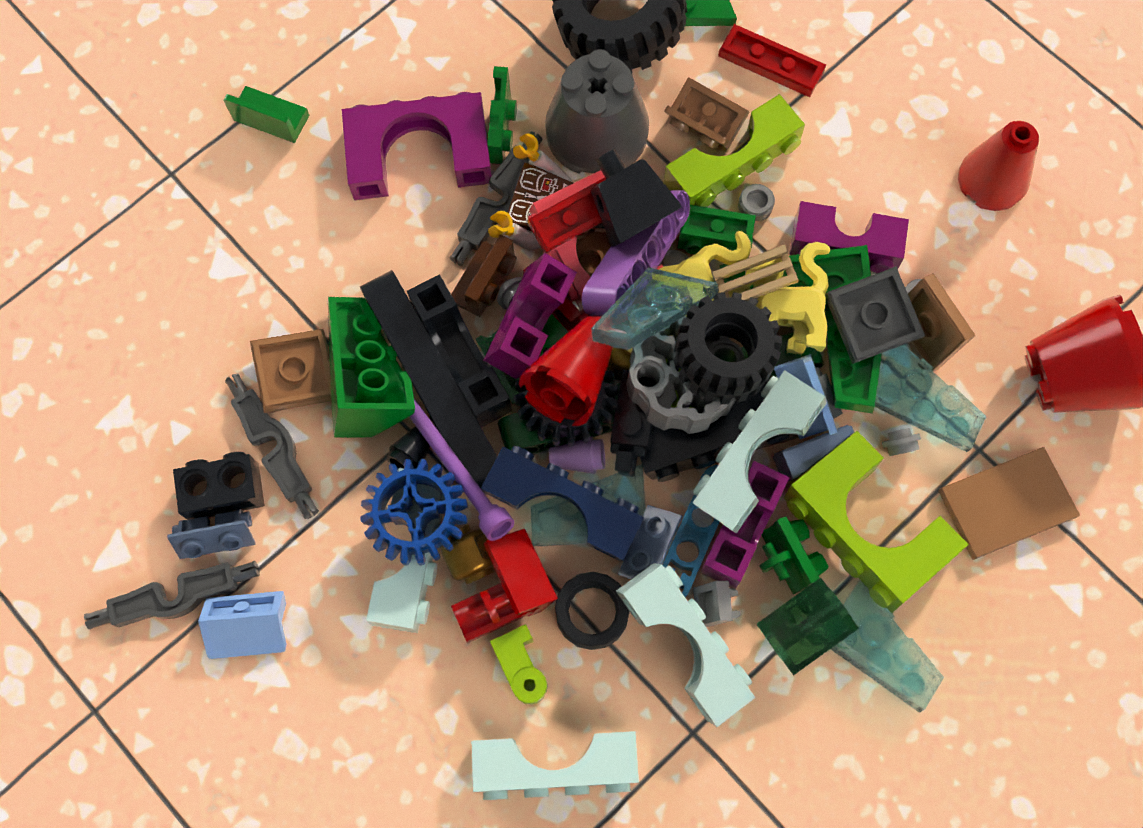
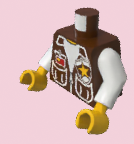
M526 133L520 136L519 139L526 145L527 150L521 145H517L513 148V154L518 159L528 157L530 159L529 163L524 162L508 213L498 211L493 214L490 219L497 222L500 226L493 225L488 229V233L492 238H498L500 234L505 235V237L513 240L514 244L531 251L541 248L527 223L528 216L531 215L529 209L532 204L573 184V182L542 150L537 151L539 147L537 138L532 134Z

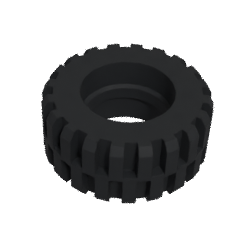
M552 0V10L565 47L569 48L570 54L575 60L601 49L607 51L610 56L621 60L631 73H633L632 69L641 67L642 70L652 66L651 61L655 59L661 61L667 56V48H674L680 40L679 32L681 33L686 25V0H648L638 12L630 17L612 21L599 19L591 15L594 7L600 0Z

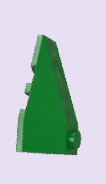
M328 296L331 409L334 438L374 437L415 413L412 381L407 371H402L399 366L395 350L392 346H388L382 336V327L366 299L363 297Z

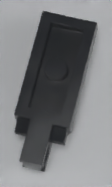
M623 370L610 438V452L616 454L615 471L621 476L634 477L637 458L646 457L647 450L650 451L654 425L646 420L645 412L639 405L631 402L626 386L629 370ZM649 377L638 379L639 383L645 387L657 385Z

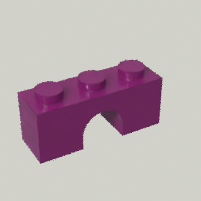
M800 201L795 215L789 255L800 254L807 244L813 242L825 243L830 247V250L867 245L870 271L877 274L893 267H897V269L900 267L905 255L909 219L873 213L863 235L849 236L841 232L836 225L835 215L837 207Z
M546 253L530 264L522 277L483 361L515 379L519 378L525 369L538 359L548 337L542 330L553 311L563 304L577 272Z
M753 461L748 471L750 486L759 502L737 533L723 524L700 572L716 581H729V587L734 589L740 584L757 548L758 541L789 480L788 476L756 461Z

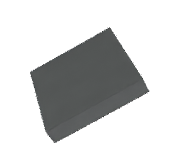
M897 267L839 287L825 294L827 304L852 364L925 336Z

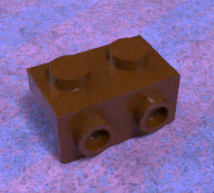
M500 234L494 245L486 241L482 242L451 293L458 307L481 317L487 305H492L497 297L500 283L505 275L508 276L511 273L517 260V256L514 253L513 240Z

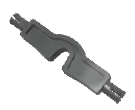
M531 131L529 133L535 136V132ZM537 133L535 137L537 138L539 145L543 139ZM523 143L522 147L527 150L526 145ZM513 148L489 180L490 188L503 198L499 201L478 197L467 219L457 233L460 243L449 258L455 264L457 262L459 266H463L472 249L477 251L482 242L487 240L489 237L488 229L498 224L492 221L490 217L498 211L508 213L524 162L529 163L530 160L528 157L525 159L516 158L513 154Z
M239 374L232 375L238 387L235 386L230 377H227L225 383L235 397L231 400V404L240 418L250 443L253 446H259L272 440L277 441L276 447L262 458V464L277 482L285 498L290 503L296 502L304 519L312 517L305 504H307L311 513L315 516L319 510L308 494L312 491V487L296 461V446L292 436L279 421L271 418L268 413H264L260 398L253 389L247 390Z
M254 560L253 562L233 567L228 562L206 569L181 573L177 577L178 595L172 601L168 600L162 584L158 582L149 583L127 594L108 599L106 601L107 608L84 614V620H87L85 625L89 630L108 623L120 628L151 617L159 619L182 617L195 610L206 598L218 597L238 590L237 582L256 576L259 577L258 564Z

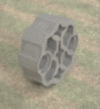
M676 313L662 317L659 324L649 330H642L636 338L630 355V369L626 386L631 402L639 405L645 412L646 420L662 430L675 428L682 429L688 434L708 430L710 424L721 416H727L736 399L733 397L729 404H720V398L714 397L711 403L703 400L705 393L699 391L695 395L689 390L690 381L682 383L679 378V368H675L674 364L676 355L674 347L682 320L686 316L682 313ZM714 336L705 341L710 352L723 361L739 362L744 360L740 345L731 341L728 336ZM649 377L657 385L645 387L639 383L638 379ZM675 390H677L679 401L677 403V406L675 408H672V404L677 399V395L675 392Z

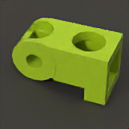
M524 624L491 640L490 643L517 699L524 704L532 705L540 702L545 697L548 685L543 673L534 668L524 647L534 642L527 625Z

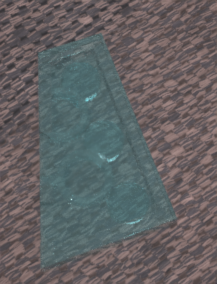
M648 267L591 328L593 341L610 345L614 348L629 350L686 316L688 310L693 305L698 307L700 299L706 296L711 300L714 299L715 294L718 293V283Z
M908 344L889 350L879 371L875 407L961 450L970 451L987 416L953 385H947L932 371L933 367L924 358L920 360L906 347Z
M642 464L636 466L634 477L621 476L619 473L592 482V484L604 490L602 497L614 503L617 502L618 498L624 499L639 507L640 509L637 514L643 517L646 506ZM555 496L531 506L533 546L587 544L585 520L580 511L571 502Z
M859 579L818 641L920 713L926 709L943 681L944 676L915 640L908 638L893 620L894 614L873 601L869 594V589Z

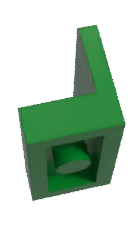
M248 86L244 87L239 98L226 94L223 99L234 121L292 143L296 142L310 116L308 109Z

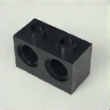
M231 452L223 455L221 460L211 462L204 459L192 460L185 463V467L173 469L178 514L187 520L206 516L211 518L215 517L216 514L232 512L238 509L244 511L265 506L259 463L250 454ZM245 473L244 482L236 488H231L230 484L233 477L237 474ZM202 481H207L205 491L200 495L194 496L193 490L195 486Z

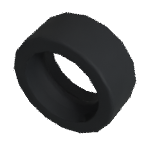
M587 572L576 575L564 584L557 596L555 613L557 625L568 641L577 647L595 650L606 648L620 638L626 629L630 612L616 593V590L622 587L620 583L607 574ZM588 588L603 590L610 595L615 604L616 613L614 621L608 629L597 634H588L577 629L572 623L569 614L570 603L574 596Z

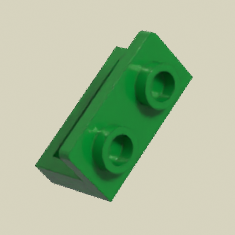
M690 205L688 219L684 226L680 228L677 248L684 249L687 253L693 255L697 254L704 246L718 244L730 251H734L737 248L735 239L737 231L747 234L752 248L756 215Z

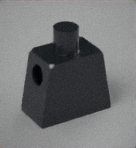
M614 148L595 160L606 180L591 189V193L612 248L682 208L679 201L644 159L626 168Z

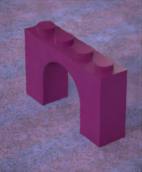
M460 92L456 95L444 97L426 96L420 100L411 101L393 100L387 104L370 106L359 104L352 108L341 109L347 180L354 201L389 196L386 170L387 153L398 138L413 131H431L439 134L449 142L453 152L458 188L489 184L492 173L481 92Z

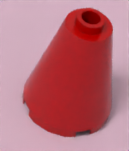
M1012 121L968 153L959 167L958 182L962 193L965 196L968 194L975 200L976 206L991 211L1006 210L1015 206L1027 194L1039 144V134L1035 127L1025 121Z
M585 317L526 368L520 377L519 386L521 388L525 385L528 390L525 396L527 401L541 414L553 421L561 423L564 418L575 420L572 426L585 424L593 413L616 341V334L612 325L601 317Z

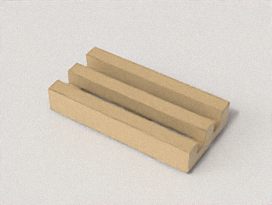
M785 244L712 272L719 292H725L726 298H732L729 296L728 291L786 270L787 276L742 292L741 299L749 301L750 297L755 299L798 283V278ZM781 257L782 262L724 283L723 279Z

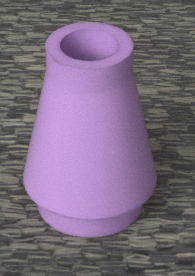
M591 436L590 441L587 443L581 439L575 441V445L572 447L568 443L557 447H550L549 463L564 470L596 474V470L605 469L603 440H594L593 436Z

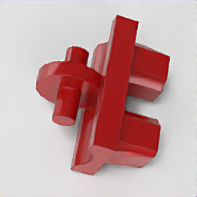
M501 583L451 605L467 643L532 614L530 610L516 615Z

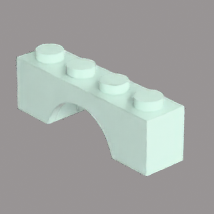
M785 370L779 379L773 376L768 381L761 393V396L765 398L756 411L750 409L739 424L738 429L742 432L733 444L728 441L723 446L716 458V462L719 463L718 467L711 477L705 474L693 491V494L697 496L693 504L735 533L739 531L759 502L750 486L748 476L750 460L756 449L764 441L776 435L797 434L804 436L827 404L824 395Z
M417 484L420 497L426 499L434 498L436 502L445 500V497L435 488L424 484ZM403 488L393 495L391 505L401 500ZM413 498L414 506L409 508L411 512L407 511L406 513H408L416 526L415 518L420 516L418 512L422 513L423 511H421ZM440 514L439 519L432 520L427 524L425 529L426 537L438 529L442 514ZM430 552L425 553L426 561L424 565H419L415 555H412L409 565H405L399 572L389 578L374 581L366 618L369 624L376 627L418 634L420 624L425 625L429 615L430 602L425 601L428 585H434L437 575V563L433 562Z
M653 563L616 590V593L638 624L645 627L670 624L684 633L690 642L694 656L692 674L684 689L705 719L718 727L756 698L748 687L752 684V681L739 664L733 666L725 653L729 651V648L716 631L712 633L708 631L702 622L706 615L701 607L692 598L687 601L679 588L683 583L677 573L670 566L664 568L662 564Z
M636 731L595 733L585 755L575 764L559 770L542 769L531 764L522 755L513 738L471 741L473 792H483V800L508 799V790H524V798L549 797L548 788L565 787V796L590 794L589 786L606 785V793L631 792L630 783H639Z

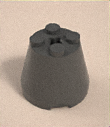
M600 49L578 58L568 66L562 75L546 114L545 129L547 143L555 158L566 168L578 174L581 171L587 173L600 171L601 169L595 160L614 148L626 168L636 162L646 147L649 134V115L631 71L621 60L610 56L607 51Z

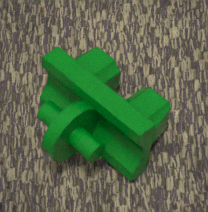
M785 516L776 520L772 526L763 531L762 537L766 544L762 546V549L768 560L761 563L759 567L763 573L774 569L780 582L786 580L793 595L820 579L819 576L828 569L829 566L824 556L818 551L807 556L801 543L810 538V531L803 519L789 521Z

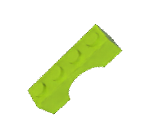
M778 94L751 112L747 128L750 141L743 149L731 155L713 156L693 148L665 166L663 183L670 191L684 190L687 192L690 205L708 207L713 203L718 194L726 189L728 191L736 189L743 183L746 176L754 171L757 173L764 171L771 165L773 159L782 153L788 155L796 150L802 142L801 137L806 124L784 98Z

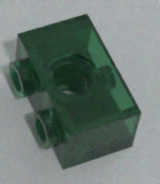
M821 577L757 623L763 635L793 676L859 629L844 605Z

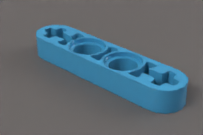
M718 465L707 468L701 478L705 474L711 477ZM694 494L663 562L664 568L672 562L679 569L692 572L691 576L683 572L680 577L683 583L680 588L683 589L682 594L685 598L689 594L719 524V521L713 518L712 524L708 527H698L694 524L691 515L694 510L699 508L693 504L697 497ZM682 542L693 543L698 549V557L692 562L682 561L676 552L679 544Z

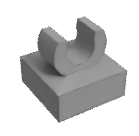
M713 581L693 587L694 600L706 615V618L702 621L706 627L730 622L734 618L741 616L740 611H732L731 597L738 596V590L729 588V581Z

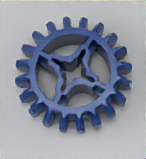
M410 459L404 460V470L399 471L395 464L389 465L392 475L388 478L382 473H377L376 478L381 484L379 488L373 485L367 486L366 491L374 498L361 501L363 509L371 512L362 515L360 520L364 525H371L364 534L369 540L376 539L373 548L377 552L387 548L385 557L388 560L393 561L400 553V562L407 566L411 561L412 555H415L417 563L424 565L426 561L425 553L430 552L432 558L437 561L440 559L438 547L442 545L449 552L453 550V545L448 540L449 536L456 539L462 538V531L454 525L467 524V516L459 513V511L468 508V503L466 499L458 498L464 490L460 484L452 485L455 480L454 475L449 472L441 476L443 468L440 464H435L428 472V463L425 459L419 461L417 469H414ZM417 484H424L435 488L445 497V500L436 502L434 498L426 499L420 497ZM403 488L401 500L396 504L388 505V509L385 510L390 498ZM413 498L421 511H423L422 513L418 512L420 516L415 518L416 526L408 513H406L407 511L411 512L409 508L414 506ZM440 514H445L438 529L426 537L425 529L427 524L432 520L439 519ZM393 522L395 525L408 526L412 541H404L393 537L387 532L385 523Z

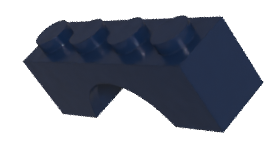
M514 445L512 450H509L502 446L481 487L485 494L517 510L526 502L536 497H561L571 502L582 514L587 527V545L620 562L624 560L644 517L637 514L640 509L639 507L621 498H618L617 502L614 503L602 497L604 493L602 488L585 480L579 485L567 479L569 472L552 463H548L545 468L533 462L534 455L525 449Z

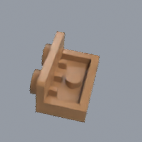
M690 77L687 78L671 107L667 105L664 110L666 114L672 117L669 124L685 133L690 128L701 134L698 140L714 150H717L719 145L729 149L750 113L747 109Z

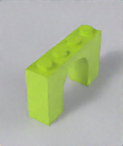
M856 431L796 480L783 498L786 500L790 512L796 518L803 519L814 530L813 533L817 541L825 548H831L841 559V564L845 571L863 582L869 589V594L873 601L880 607L887 608L893 613L969 544L941 516L936 518L913 540L898 547H880L869 543L859 536L848 520L846 499L848 493L871 475L884 458Z

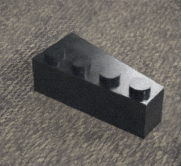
M766 384L762 386L760 392L755 396L749 393L746 401L740 403L735 401L728 415L721 416L718 420L711 423L708 430L688 434L682 429L670 428L662 430L654 426L650 451L647 450L646 457H640L645 474L652 480L657 479L658 482H665L680 475L679 472L693 468L695 470L703 469L715 464L716 458L723 446L728 441L733 444L742 432L738 427L746 413L750 409L756 411L765 399L761 396V393ZM797 434L776 435L764 441L756 450L799 437Z

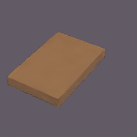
M1045 447L938 490L960 536L969 544L966 548L972 560L1080 516Z

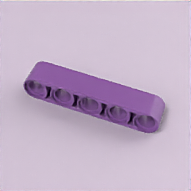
M672 190L671 193L679 201L682 208L613 248L612 246L610 247L583 289L582 306L586 314L589 316L624 317L629 314L651 279V273L656 271L679 234L680 228L684 226L688 219L690 201L687 192L684 190Z

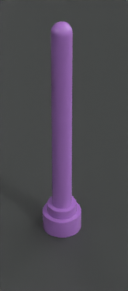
M414 399L415 413L410 416V419L447 470L454 475L457 484L462 486L465 495L479 512L480 529L490 541L505 536L514 526L513 518L504 507H499L497 504H492Z

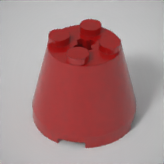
M1121 295L1112 296L1097 302L1030 341V345L1025 346L1027 355H1024L1029 374L1030 376L1038 375L1040 380L1038 381L1039 389L1036 390L1043 411L1051 409L1053 413L1143 408V334L1132 309L1124 312L1119 304L1124 303Z

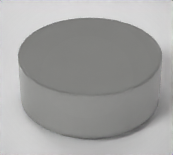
M749 185L740 194L738 209L740 213L756 215L755 221H762L772 213L775 204L774 194L764 185Z

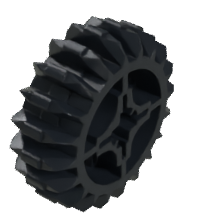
M613 371L605 372L593 413L585 424L572 426L575 420L564 418L559 423L541 414L525 398L528 390L525 385L520 388L519 380L516 381L515 387L520 393L514 396L515 405L521 407L518 410V416L521 420L528 419L526 429L529 432L539 428L538 439L541 441L551 434L553 445L558 446L561 437H567V443L572 447L575 445V436L580 435L582 441L587 443L590 441L589 430L600 435L603 432L600 422L610 424L612 414L609 411L617 409V400L613 397L618 394V386L611 384L614 380Z

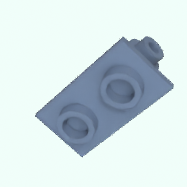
M647 505L643 515L644 519L623 560L618 575L631 580L651 564H663L675 533L678 530L682 515Z
M242 509L216 514L215 526H210L208 516L180 520L178 525L172 526V534L167 535L179 559L198 558L206 554L234 551L242 547L256 545L248 528L252 526L251 514L249 511L243 512Z

